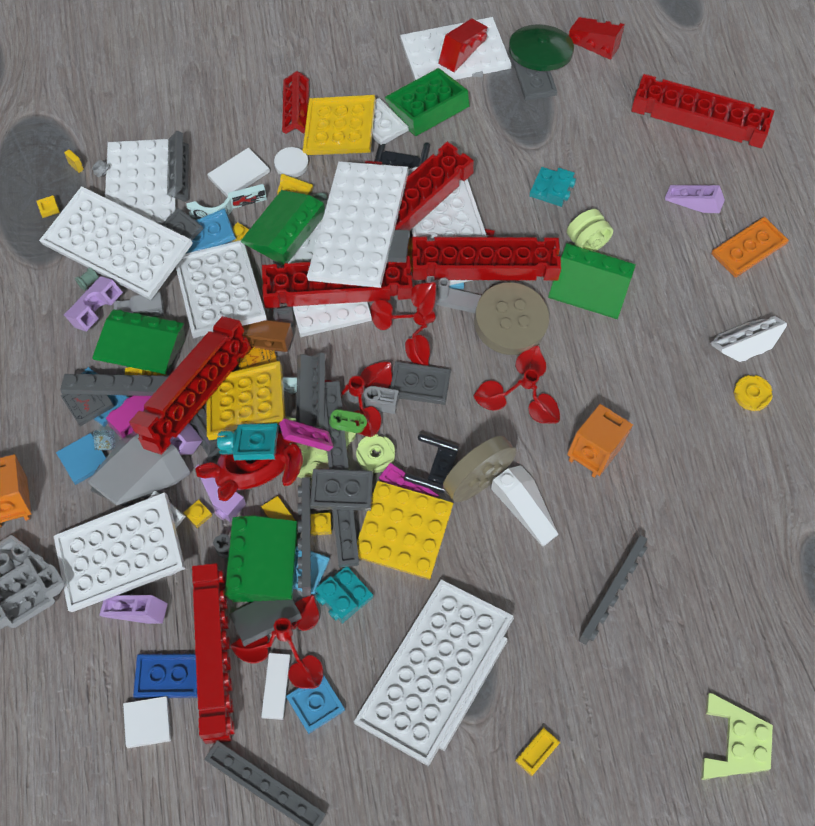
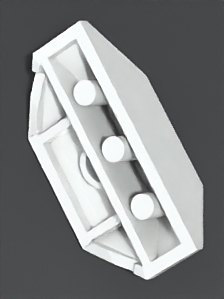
M776 316L769 319L751 321L717 335L711 343L713 347L739 362L746 361L753 356L772 349L787 327V323Z

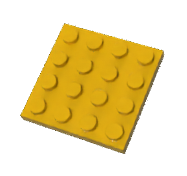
M375 95L309 98L303 153H306V155L370 153L376 104Z
M280 361L234 371L228 375L206 402L207 437L209 441L217 439V437H224L218 436L220 431H235L238 425L278 423L280 425L279 423L285 419L283 374Z
M377 481L371 499V511L366 513L357 541L358 558L431 580L453 508V502Z

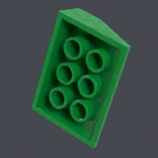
M440 68L385 96L388 105L408 126L409 132L415 137L470 107L468 90Z
M281 190L240 241L284 266L285 263L292 259L323 219L325 213L324 203L310 195Z
M566 243L561 257L558 281H553L548 298L618 320L636 264Z
M113 309L105 320L92 358L97 361L166 374L185 342L184 323Z
M258 516L232 518L225 595L233 603L293 599L297 521Z

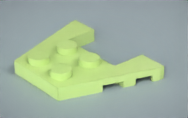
M285 416V419L296 422L295 418ZM345 431L346 448L354 441L356 433ZM297 442L292 443L299 446L303 456L301 470L297 477H310V480H312L313 469H329L327 451Z
M709 693L707 695L706 714L728 718L726 762L704 758L702 761L701 779L707 780L716 777L770 770L773 725Z

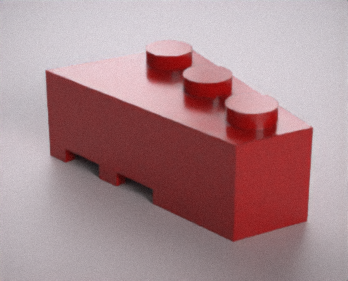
M578 17L570 28L569 36L574 44L611 60L620 47L625 24L615 25L611 24L610 21L601 23L597 22V19Z
M471 18L447 33L438 64L455 72L486 40L488 27Z

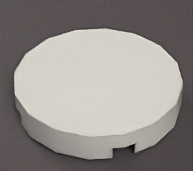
M284 148L275 156V169L280 175L284 174L292 176V178L301 176L308 168V157L299 148Z

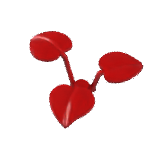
M435 282L421 283L413 287L411 301L417 307L415 314L392 315V305L386 300H377L370 307L372 321L380 330L389 329L392 325V319L414 318L415 323L421 325L412 334V338L407 339L405 342V351L408 358L418 365L429 366V342L423 335L417 334L424 328H427V324L435 321V313L433 311L436 298Z
M534 346L518 356L515 367L519 373L524 375L509 390L503 393L501 384L496 381H487L481 384L473 395L475 401L480 406L488 410L497 411L505 407L507 403L504 396H507L518 386L522 385L525 389H533V399L535 401H532L528 406L529 414L533 420L543 424H556L560 421V411L556 401L545 393L539 395L538 398L536 396V383L539 377L543 376L546 372V362L539 346Z
M380 362L366 367L360 376L351 377L349 385H345L344 390L341 392V397L347 390H349L352 396L358 397L360 410L354 412L364 415L367 419L364 430L358 433L360 435L374 437L380 429L381 415L379 411L372 406L364 409L362 394L364 393V387L376 386L387 389L390 387L392 382L391 362ZM355 420L356 426H360L359 421Z
M313 595L307 596L295 603L301 614V619L293 623L287 618H279L275 621L274 631L271 632L272 636L269 642L268 637L265 636L246 646L243 645L241 639L230 645L232 651L239 659L247 663H259L268 657L267 648L272 646L275 637L283 642L288 641L298 662L289 668L288 677L290 682L298 688L315 689L320 686L323 680V667L319 659L308 655L300 660L292 642L293 630L296 627L301 631H307L315 627L319 621V611Z

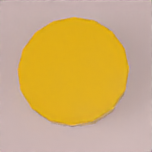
M744 376L739 379L734 387L733 394L735 400L746 410L760 411L768 406L773 397L771 385L760 376Z

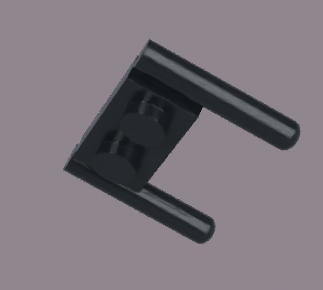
M424 143L420 158L414 155L390 151L384 152L386 144H379L374 161L382 162V165L408 167V169L419 167L427 160L430 144Z
M419 434L417 437L419 441L436 446L438 450L428 480L408 473L404 475V480L444 493L443 483L452 470L459 446L425 434Z

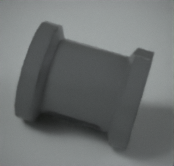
M220 534L215 537L213 545L218 556L227 558L229 557L230 537L226 534Z

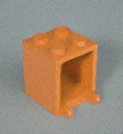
M599 404L577 431L567 453L570 457L569 462L573 463L575 460L593 472L592 477L600 476L623 447L633 424L609 408Z
M15 454L0 458L1 528L2 522L24 517L25 521L30 520L31 515L28 479Z

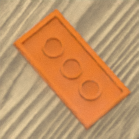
M764 216L712 250L711 254L736 278L786 245L789 240Z

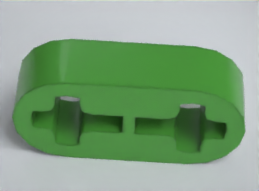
M335 410L331 413L329 424L337 430L360 433L364 430L367 419L360 413ZM336 417H340V423L337 422ZM355 420L359 421L360 426H356Z

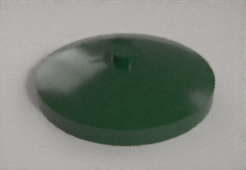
M535 24L524 26L516 30L509 40V53L511 57L521 66L537 71H551L562 68L570 62L574 52V43L570 36L564 31L549 25Z

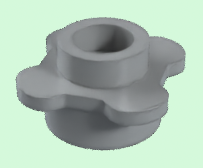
M102 160L97 161L92 167L93 174L97 177L104 176L110 165Z

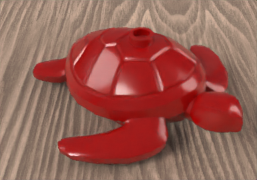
M280 432L277 438L275 459L234 460L233 455L221 454L217 464L210 462L196 467V475L204 479L215 478V482L219 487L217 490L219 500L228 501L237 490H246L264 485L281 475L283 471V485H291L301 470L303 462L302 451L298 445L292 444L296 442L284 439L282 432Z

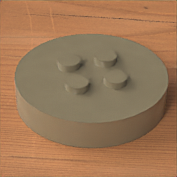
M501 283L489 288L479 299L474 314V326L482 342L492 350L506 355H520L522 352L538 346L549 325V312L544 300L533 289L519 283Z
M496 436L483 442L454 466L443 483L444 490L454 502H462L472 498L492 484L493 479L509 467L516 455V449L504 436Z

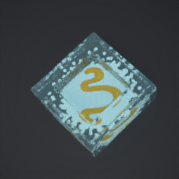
M94 430L95 450H113L115 448L114 431Z

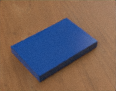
M138 654L133 697L159 698L167 696V698H197L196 654Z

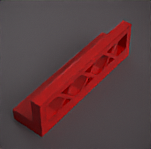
M298 71L283 80L282 132L285 134L295 128L303 134L305 133L309 105V79Z

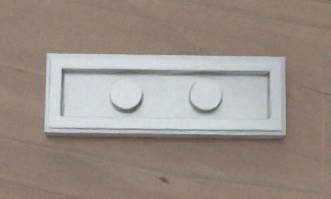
M269 653L261 716L263 719L284 720L290 654Z

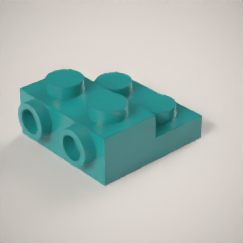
M541 167L529 196L562 207L564 201L569 200L570 188H574L576 183L575 173L559 167L557 171Z
M349 567L343 568L334 577L330 576L315 588L316 600L322 606L325 604L330 609L328 611L330 616L335 621L339 620L342 624L374 598L373 594Z

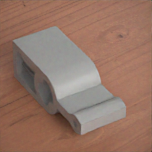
M157 292L152 300L142 295H136L131 297L130 300L114 302L115 310L138 313L150 317L165 316L163 299L160 292Z
M370 386L365 389L362 394V402L365 403L366 407L372 406L380 412L396 413L399 400L398 390ZM348 390V400L351 402L358 401V397L352 396Z

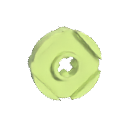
M378 435L374 437L366 436L358 444L356 450L357 462L364 470L373 471V474L383 472L390 463H394V445L386 437L383 438ZM373 450L381 452L378 457L371 456Z

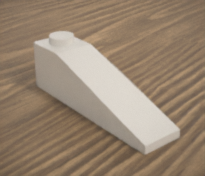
M521 465L508 468L493 479L491 490L542 547L558 536V532L534 479Z

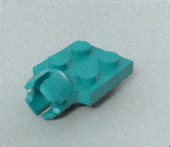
M278 423L238 425L235 431H220L218 436L224 437H217L219 453L222 455H233L234 460L275 459L279 431Z

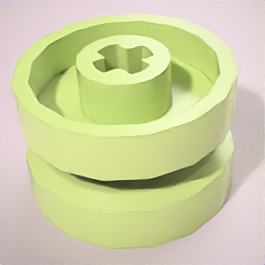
M591 209L576 217L568 226L566 233L577 247L595 252L610 240L613 235V229L607 221H604L605 219L599 210Z

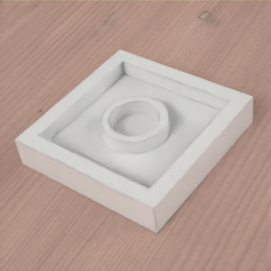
M167 696L123 703L127 748L171 741Z

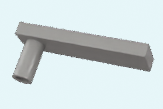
M441 278L438 282V288H436L435 305L475 313L478 301L482 295L449 288V280Z

